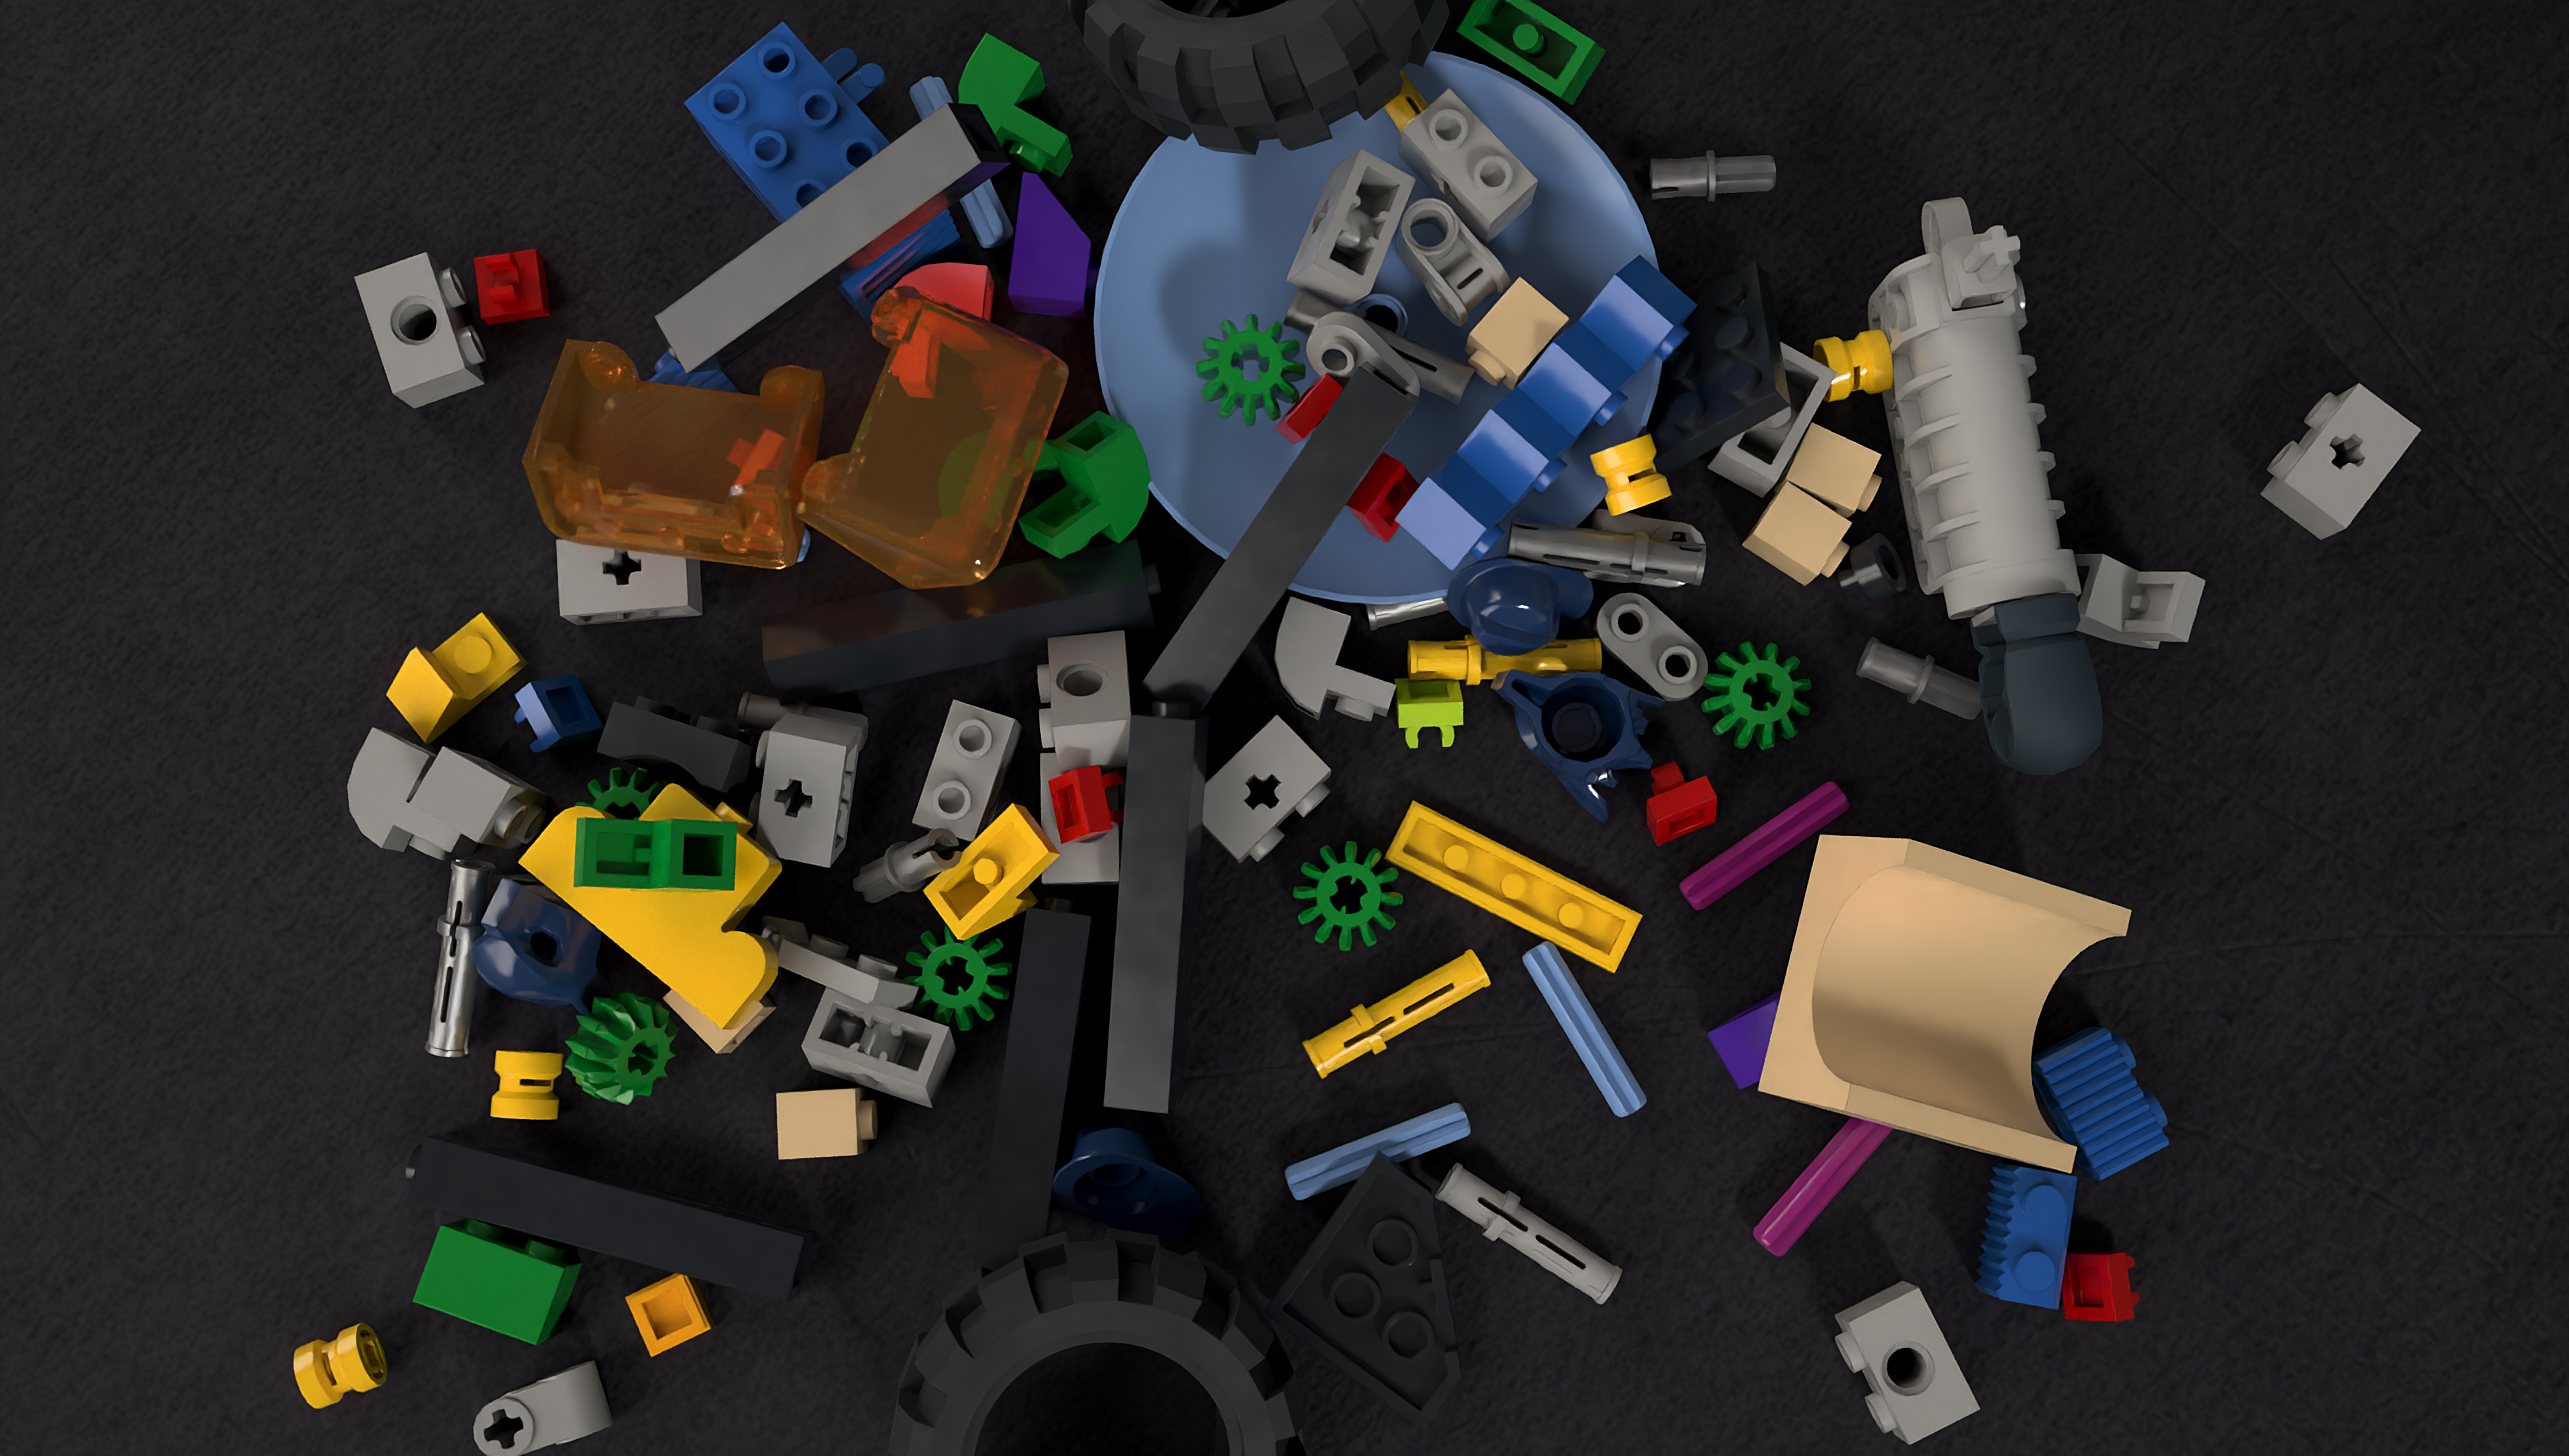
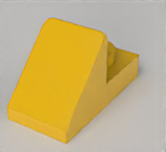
M481 612L433 652L418 646L411 650L386 695L422 740L430 744L528 663L491 617Z
M1012 803L961 853L959 863L951 869L943 870L923 892L956 938L966 940L1026 911L1027 907L1032 908L1038 900L1028 886L1061 854L1026 807Z

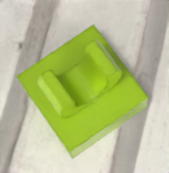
M1408 678L1395 679V704L1399 728H1404L1406 742L1409 748H1418V731L1422 727L1432 726L1440 728L1443 747H1450L1454 741L1453 726L1463 725V699L1459 680L1431 679L1409 681Z

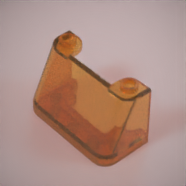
M905 285L887 289L877 300L871 313L873 321L872 336L885 347L891 348L851 450L849 453L835 455L827 460H820L809 469L802 483L803 496L795 516L911 590L972 585L982 581L993 571L1004 552L1065 389L1069 374L1068 365L1045 346L914 286Z
M567 339L522 458V463L543 522L556 536L581 545L768 569L791 567L798 560L804 539L826 396L823 373L819 370L805 369L795 365L771 369L763 376L760 385V396L640 381L636 366L620 347L608 342H587Z

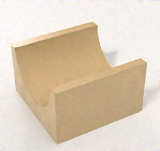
M1820 835L1758 1091L1971 1150L2071 1173L2077 1147L2064 1142L2050 1130L2042 1118L2035 1100L2031 1076V1055L2035 1029L2044 1002L2055 981L2066 966L2080 952L2097 941L2114 936H2126L2132 910L1911 839Z

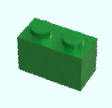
M1475 0L1456 31L1571 105L1575 102L1606 52L1595 41L1530 0Z
M466 1217L465 1221L460 1220L441 1225L413 1302L534 1345L555 1337L582 1262L565 1257L566 1247L556 1241L538 1236H528L527 1241L523 1242L503 1235L505 1230L503 1226Z

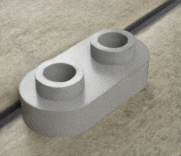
M1333 312L1324 315L1316 322L1306 344V355L1310 365L1320 376L1327 373L1342 388H1345L1359 366L1368 361L1417 397L1419 396L1420 382L1415 371L1361 318L1347 312ZM1329 349L1340 350L1345 354L1346 358L1336 357Z
M1635 593L1618 594L1605 602L1595 619L1594 632L1596 638L1600 639L1602 649L1652 694L1667 701H1679L1688 698L1703 685L1704 677L1708 672V662L1703 649L1652 602ZM1626 613L1634 615L1640 624L1639 632L1633 635L1623 633L1618 626L1619 616ZM1670 656L1681 657L1687 665L1685 676H1671L1665 667L1666 659Z

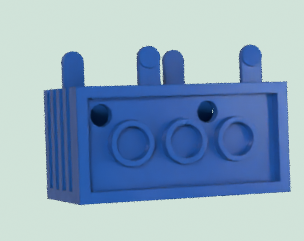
M781 22L684 102L712 146L780 224L890 145V142L858 107L884 84L885 74L882 68L877 64L868 63L862 66L843 84L839 85L858 66V58L855 52L849 48H841L820 64L784 22ZM948 208L837 287L839 292L870 327L880 319L887 295L903 276L924 265L947 263L965 248L962 240L959 238V233L956 231L957 228L953 223V219L949 215Z

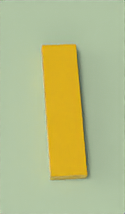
M1415 801L1411 803L1384 858L1611 973H1615L1643 916Z

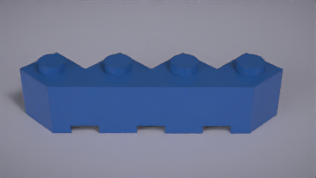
M1638 255L1612 277L1582 317L1549 345L1520 384L1490 408L1458 451L1427 476L1394 520L1451 571L1456 569L1471 554L1481 561L1505 535L1506 531L1499 525L1529 492L1535 488L1539 493L1543 494L1562 474L1568 465L1561 458L1595 421L1604 428L1629 400L1623 393L1624 389L1656 355L1662 361H1666L1682 344L1690 333L1682 324L1698 305L1647 260Z

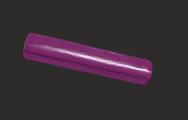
M1833 781L1824 783L1682 880L1679 887L1683 896L1695 910L1706 908L1846 812L1850 805L1845 794Z
M1851 1117L1754 1228L1753 1235L1756 1240L1772 1254L1778 1257L1783 1256L1894 1128Z

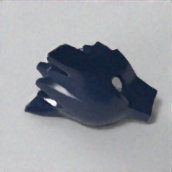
M1515 669L1497 673L1490 688L1515 707L1517 729L1524 745L1559 778L1568 792L1600 823L1606 822L1608 820V805L1591 784L1595 783L1615 788L1619 781L1614 775L1613 770L1626 768L1650 769L1653 760L1641 747L1637 734H1644L1649 721L1642 716L1643 711L1636 706L1664 708L1667 705V701L1627 687L1618 680L1609 678L1604 674L1594 672H1569L1543 677Z
M501 878L481 921V925L485 928V933L474 941L470 951L478 970L480 981L488 990L494 988L514 999L559 1008H576L582 1016H588L592 1011L594 997L610 998L611 996L610 980L596 964L603 932L597 927L592 926V923L579 912L549 902L534 894L523 885Z

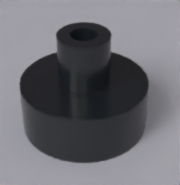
M1876 533L1852 544L1850 548L1851 566L1838 572L1840 584L1845 592L1851 594L1863 589L1871 599L1881 601L1905 589L1906 576L1902 562L1895 548L1885 536Z

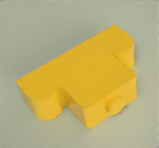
M668 784L638 820L689 819L737 822L734 891L723 892L631 891L628 889L573 887L577 819L584 817L619 818L608 812L584 806H575L562 811L552 820L518 863L721 1030L737 1029L772 986L778 975L779 967L776 950L767 939L758 934L735 931L737 925L782 871L781 862L747 834L753 826L752 822L723 800L717 808H714L695 791L678 784Z

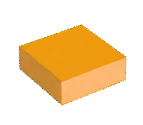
M675 1273L625 1297L651 1357L716 1326L694 1277Z

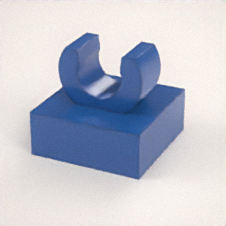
M575 673L530 682L515 694L521 706L514 717L517 724L529 721L538 737V740L530 745L533 752L589 740L604 728Z

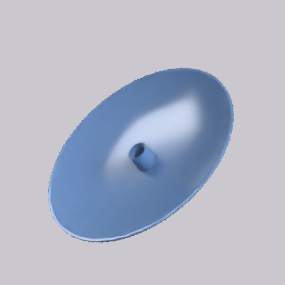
M1431 51L1423 67L1408 62L1402 68L1429 106L1450 88L1538 179L1531 205L1485 247L1501 263L1509 276L1511 286L1521 277L1569 317L1565 331L1582 317L1612 277L1638 255H1641L1659 271L1655 249L1643 216L1625 181L1605 153L1588 134L1551 101L1521 82L1490 67L1451 54ZM1381 108L1366 121L1358 111H1355L1328 126L1333 139L1294 151H1289L1282 146L1280 139L1259 141L1256 155L1216 152L1199 146L1193 133L1186 141L1168 136L1152 154L1132 183L1116 214L1107 239L1096 285L1094 336L1096 362L1109 414L1134 427L1148 462L1151 477L1148 488L1155 498L1189 533L1207 548L1226 560L1313 434L1310 432L1304 440L1295 444L1290 443L1280 434L1274 426L1293 404L1286 403L1277 398L1281 417L1276 421H1272L1267 417L1263 407L1256 409V422L1254 426H1245L1243 408L1240 407L1237 408L1233 416L1228 420L1222 419L1219 416L1218 410L1223 398L1210 402L1204 401L1201 395V388L1210 380L1197 376L1196 363L1203 359L1211 358L1206 354L1202 346V342L1206 337H1214L1226 342L1221 330V323L1229 319L1235 324L1238 332L1246 331L1245 321L1247 315L1252 313L1258 317L1259 332L1264 333L1269 324L1278 321L1283 325V333L1279 342L1288 339H1297L1299 341L1300 353L1292 361H1298L1306 366V376L1297 382H1290L1299 390V397L1315 379L1321 377L1310 365L1306 355V344L1309 335L1292 327L1288 328L1283 323L1290 305L1300 288L1286 281L1334 166L1361 148L1416 178L1370 294L1342 309L1352 312L1354 308H1358L1367 313L1366 320L1373 318L1385 319L1394 327L1396 334L1469 367L1468 360L1471 356L1465 351L1469 333L1508 291V289L1503 293L1494 291L1468 312L1469 321L1458 327L1440 311L1425 286L1406 263L1402 261L1397 252L1396 239L1404 212L1411 204L1420 199H1440L1399 157L1401 135L1399 129L1384 108ZM1428 223L1418 224L1410 230L1413 239L1425 247H1435L1444 241L1441 231ZM1657 355L1624 389L1623 393L1629 400L1604 428L1595 421L1561 459L1568 466L1543 494L1533 488L1499 525L1506 533L1482 560L1496 557L1506 558L1512 518L1543 524L1577 527L1602 501L1608 492L1605 478L1596 474L1590 455L1636 439L1643 426H1646L1657 394L1663 362ZM1244 361V370L1242 371L1244 380H1258V361ZM1474 371L1459 405L1456 406L1451 401L1420 387L1418 396L1420 400L1388 444L1384 453L1401 461L1417 483L1421 485L1427 476L1458 451L1490 408L1512 390L1502 382L1494 386ZM1345 506L1288 589L1309 596L1348 603L1382 605L1421 602L1446 597L1450 582L1462 569L1479 560L1471 554L1456 569L1451 571L1401 525L1390 541L1386 543L1369 534L1348 507Z

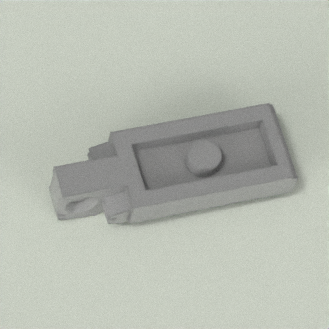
M767 915L763 916V923L758 935L767 939L775 948L780 967L867 1004L905 1011L912 1008L919 987L896 978L898 966L860 954L857 962L846 957L849 946L815 934H812L811 940H809L804 923Z

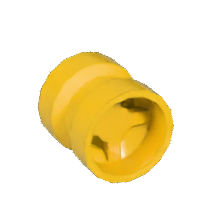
M1882 330L1863 331L1854 340L1844 342L1838 337L1819 339L1814 343L1813 360L1837 372L1823 397L1824 401L1832 402L1846 399L1851 391L1864 390L1868 394L1889 391L1892 388V355L1888 340Z
M1651 434L1590 455L1596 474L1605 478L1608 487L1605 501L1611 516L1642 507L1672 495L1666 477L1656 471L1653 459L1657 451ZM1634 474L1636 480L1629 482L1628 476Z
M496 1050L495 1071L501 1078L500 1089L492 1096L490 1116L513 1119H558L559 1098L553 1093L554 1079L562 1073L563 1054ZM534 1079V1084L520 1083V1080Z
M359 1323L342 1330L337 1339L331 1342L317 1339L304 1344L295 1350L293 1357L294 1372L300 1391L306 1401L316 1409L339 1402L343 1398L344 1393L352 1389L365 1392L381 1386L385 1383L387 1377V1363L383 1348L374 1330L366 1323Z

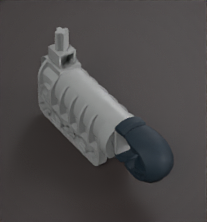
M1961 197L1929 201L1924 204L1922 210V233L1926 254L1894 268L1873 292L1868 304L1870 330L1880 329L1884 332L1892 355L1893 384L1889 391L1882 392L1916 572L1920 586L1926 595L1944 592L1949 619L1954 620L1975 616L1970 621L1974 648L1984 655L1978 666L1981 705L1989 741L2000 763L2025 774L2054 775L2079 766L2101 744L2103 733V715L2096 674L2085 640L2075 633L2081 621L2076 596L2082 592L2074 552L2071 549L2061 548L2056 520L2066 512L2063 501L2052 500L2047 472L2054 468L2056 463L2053 453L2042 451L2037 425L2046 418L2045 408L2042 404L2032 403L2028 378L2037 370L2035 358L2023 355L2018 333L2027 324L2024 288L2019 275L2014 272L2013 267L2020 260V240L2018 236L2007 237L2003 226H1993L1985 233L1973 235L1968 209Z

